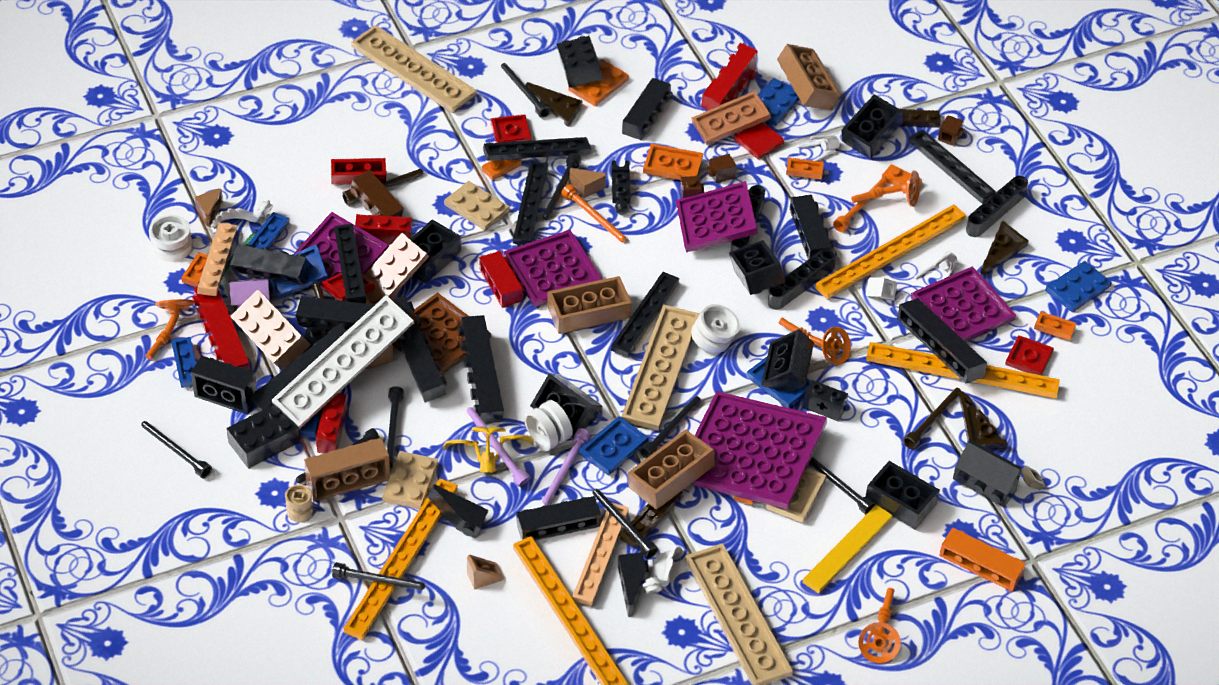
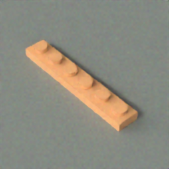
M229 223L218 224L199 281L197 294L217 296L237 233V225Z
M612 503L627 518L629 507ZM607 510L572 596L574 602L591 607L623 528Z

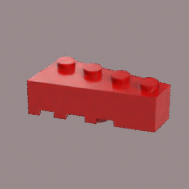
M741 42L738 44L736 54L732 53L730 55V61L727 66H722L717 79L714 78L702 94V108L710 110L737 99L739 93L742 90L744 91L748 83L757 76L758 50Z

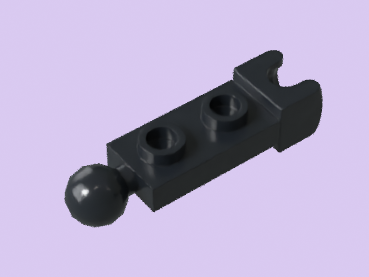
M613 160L611 162L612 203H616L615 211L623 215L628 212V203H631L630 162L626 160L625 165L620 167Z

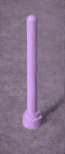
M468 407L467 414L477 427L488 428L474 408ZM492 433L490 435V444L513 473L512 476L515 484L518 487L524 485L531 477L526 471L518 468Z
M579 428L574 435L575 443L542 500L544 505L550 504L579 449L590 441L591 433L586 429Z

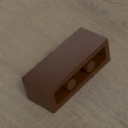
M370 170L352 180L351 193L355 198L359 199L365 210L369 211L372 215L402 217L404 207Z

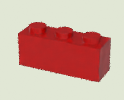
M386 158L331 159V185L351 184L353 179L368 170L380 182L386 181Z
M356 214L355 225L388 245H391L401 233L409 239L412 238V217Z
M501 251L479 257V270L501 308L522 302L524 287L521 282H518L515 271L509 267L507 257H503Z
M338 393L323 407L316 435L317 453H328L332 450H338L348 411L347 394Z

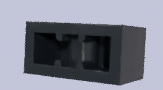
M812 380L805 392L803 408L839 422L846 410L848 393Z

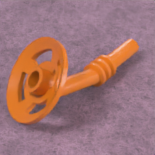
M913 170L908 177L907 183L873 188L869 192L852 196L851 201L852 203H857L871 198L874 200L883 197L885 194L903 192L906 194L909 206L914 207L917 204L920 193L919 173Z
M171 299L155 303L156 307L169 310L171 317L165 330L161 331L156 338V342L145 355L147 359L152 360L160 348L165 346L171 339V333L179 318V314H181V309L193 305V300Z
M783 317L779 320L778 324L791 332L800 329L815 345L822 347L823 355L829 363L840 365L849 357L851 342L843 328L831 327L825 332L823 339L811 335V332H807L806 329L803 330V327L799 328ZM838 333L841 335L844 343H842L841 338L837 335ZM840 349L843 350L841 357L837 359L836 355L840 352Z
M890 587L887 588L883 606L879 609L878 622L867 625L861 631L858 639L861 654L867 660L874 663L888 662L900 650V636L893 626L887 624L892 613L890 608L895 589ZM885 628L891 632L889 634H886ZM870 631L869 635L867 636V643L864 644V637L866 633ZM874 635L873 642H870L871 636ZM886 640H889V643L885 648ZM892 640H895V646L889 653L888 650L891 648ZM872 648L874 651L881 652L882 656L871 655L868 650Z

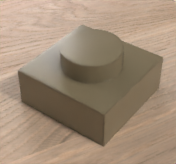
M1028 466L1021 470L1024 475L1023 480L1028 487L1041 490L1046 486L1036 470Z

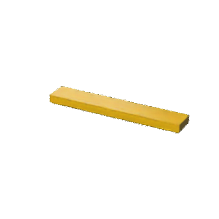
M875 505L803 578L802 583L819 594L892 520V515L878 505Z

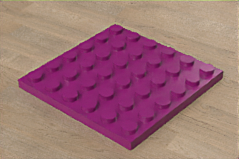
M716 391L695 433L697 438L714 449L715 466L690 485L789 509L828 423L827 417Z

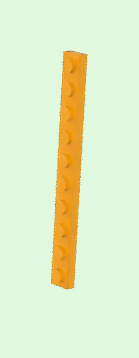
M953 204L816 283L815 289L826 299H829L966 219V214Z
M874 342L869 343L866 361L960 379L935 354ZM987 365L984 377L972 382L1057 398L1060 379Z
M440 478L436 485L454 494L458 491V485ZM428 497L378 574L402 578L442 516V513ZM373 581L344 626V633L363 640L397 586Z
M532 536L514 543V551L601 685H628Z

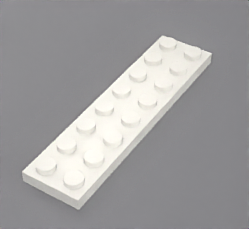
M387 295L384 296L272 399V403L300 429L411 327L414 321Z

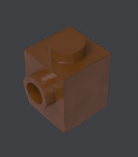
M947 115L939 129L937 141L955 146L958 139H962L964 135V120Z
M726 154L710 158L707 171L715 183H720L736 178L737 165L732 156Z
M699 176L681 177V198L704 192V184L700 183Z

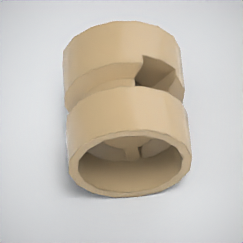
M301 484L289 487L285 493L287 516L293 522L298 523L309 520L313 514L310 489Z

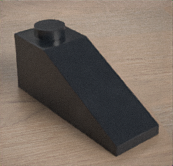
M433 484L427 496L428 499L456 530L466 536L476 538L489 510Z
M642 552L618 555L617 568L628 617H632L643 588L642 585L645 583L646 572H649L648 560H644Z

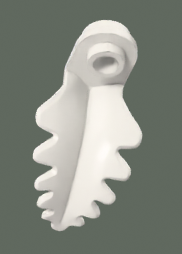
M269 199L266 202L262 201L257 209L259 211L257 215L244 209L229 208L228 211H222L216 216L211 227L214 228L220 222L233 218L256 223L262 215L266 217L274 205L270 203Z
M678 545L672 550L664 551V553L658 554L659 558L652 560L654 566L650 567L648 572L651 578L647 579L646 583L642 585L647 594L662 591V587H666L669 584V575L673 565L672 557L682 553L681 546Z

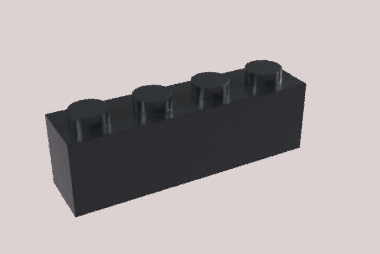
M651 78L623 119L622 134L641 141L644 135L649 133L652 123H656L659 113L664 111L667 101L670 102L673 92H671L670 83Z
M812 194L791 197L789 210L807 259H810L824 248L834 249L832 240L829 241L828 229L823 225V216L818 212V203L814 201Z
M238 244L230 263L236 273L303 286L312 266L307 257L302 254L291 255L285 251L275 252L266 247L262 249L255 248L250 244H245V246Z
M595 496L582 497L576 500L563 501L557 504L544 505L516 512V525L521 540L532 536L535 541L600 527L601 512Z

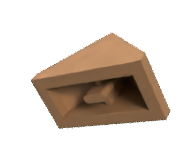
M570 168L569 183L577 189V192L583 198H586L605 189L606 173Z
M220 188L194 197L196 210L207 227H211L223 203V194Z
M471 554L467 556V575L474 589L500 582L504 579L496 562Z

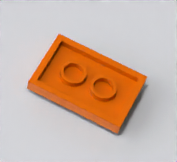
M603 59L599 61L602 80L571 88L568 87V91L594 107L629 80V74Z
M651 143L643 167V173L681 180V177L698 176L703 153Z

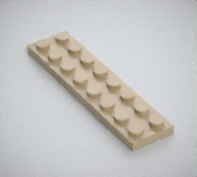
M374 25L351 41L352 48L452 113L476 96V89L377 25Z
M663 305L621 416L628 423L659 431L692 340V326L700 313Z
M722 543L685 555V561L751 685H767L792 676V668L724 544Z

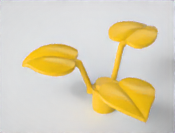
M501 427L472 428L473 432L486 433V452H482V456L478 447V441L454 439L444 443L443 449L462 443L475 447L478 462H480V472L495 473L496 462H499V455L496 452L494 456V452H490V435L494 432H506V429ZM519 434L500 437L501 445L510 440L526 441L534 445V438L529 435Z

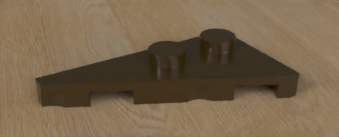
M530 82L525 84L540 99V102H545L550 107L555 117L559 116L564 121V125L569 127L583 106V100Z
M1002 221L989 248L988 255L983 262L980 273L985 275L1028 246L1029 240Z
M960 391L959 399L967 442L972 440L987 449H1006L1007 441L1000 438L996 433L997 429L994 425L990 424L989 419L984 413L973 406V400L964 391Z

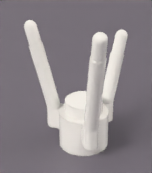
M834 134L811 136L810 139L821 141L797 145V148L821 145L822 149L827 150V152L813 160L820 161L828 155L836 153L835 149L839 148V139Z
M951 251L945 252L934 263L915 275L914 279L924 275L937 265L943 270L949 269L946 277L951 276L956 269L954 265L957 262L956 255Z

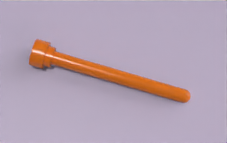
M881 178L871 189L882 188L887 183V179ZM871 199L857 202L845 216L837 217L833 222L834 228L839 232H844L849 227L850 220Z
M568 184L563 188L561 192L563 197L567 200L575 201L620 242L624 243L626 241V236L583 200L572 184Z

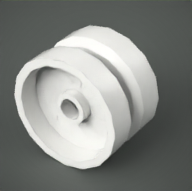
M173 214L163 215L150 224L151 249L157 259L165 262H175L184 259L190 254L193 246L189 222L184 217Z
M720 304L708 305L701 311L698 319L692 326V338L704 351L710 353L724 352L739 332V319L726 306Z
M548 400L541 404L539 409L535 408L524 416L525 426L529 435L534 438V443L543 451L553 449L558 443H563L572 436V426L568 416L561 406L553 400Z

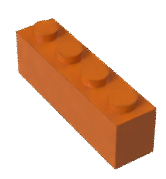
M953 527L941 544L939 554L940 557L1013 592L1022 578L1026 563L1020 559L1012 557L1000 549L994 548Z

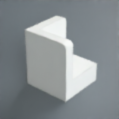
M869 278L866 296L894 301L898 282L886 278Z

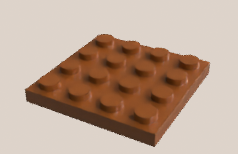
M437 292L415 308L414 314L420 320V331L424 330L428 341L426 345H431L434 352L433 361L437 360L441 369L439 374L441 376L465 356V352L461 351L462 336H458L457 326L461 324V317L468 315ZM488 331V335H489V339H490V338H491V332ZM396 339L392 343V345L395 348H397L400 352H402L401 347Z

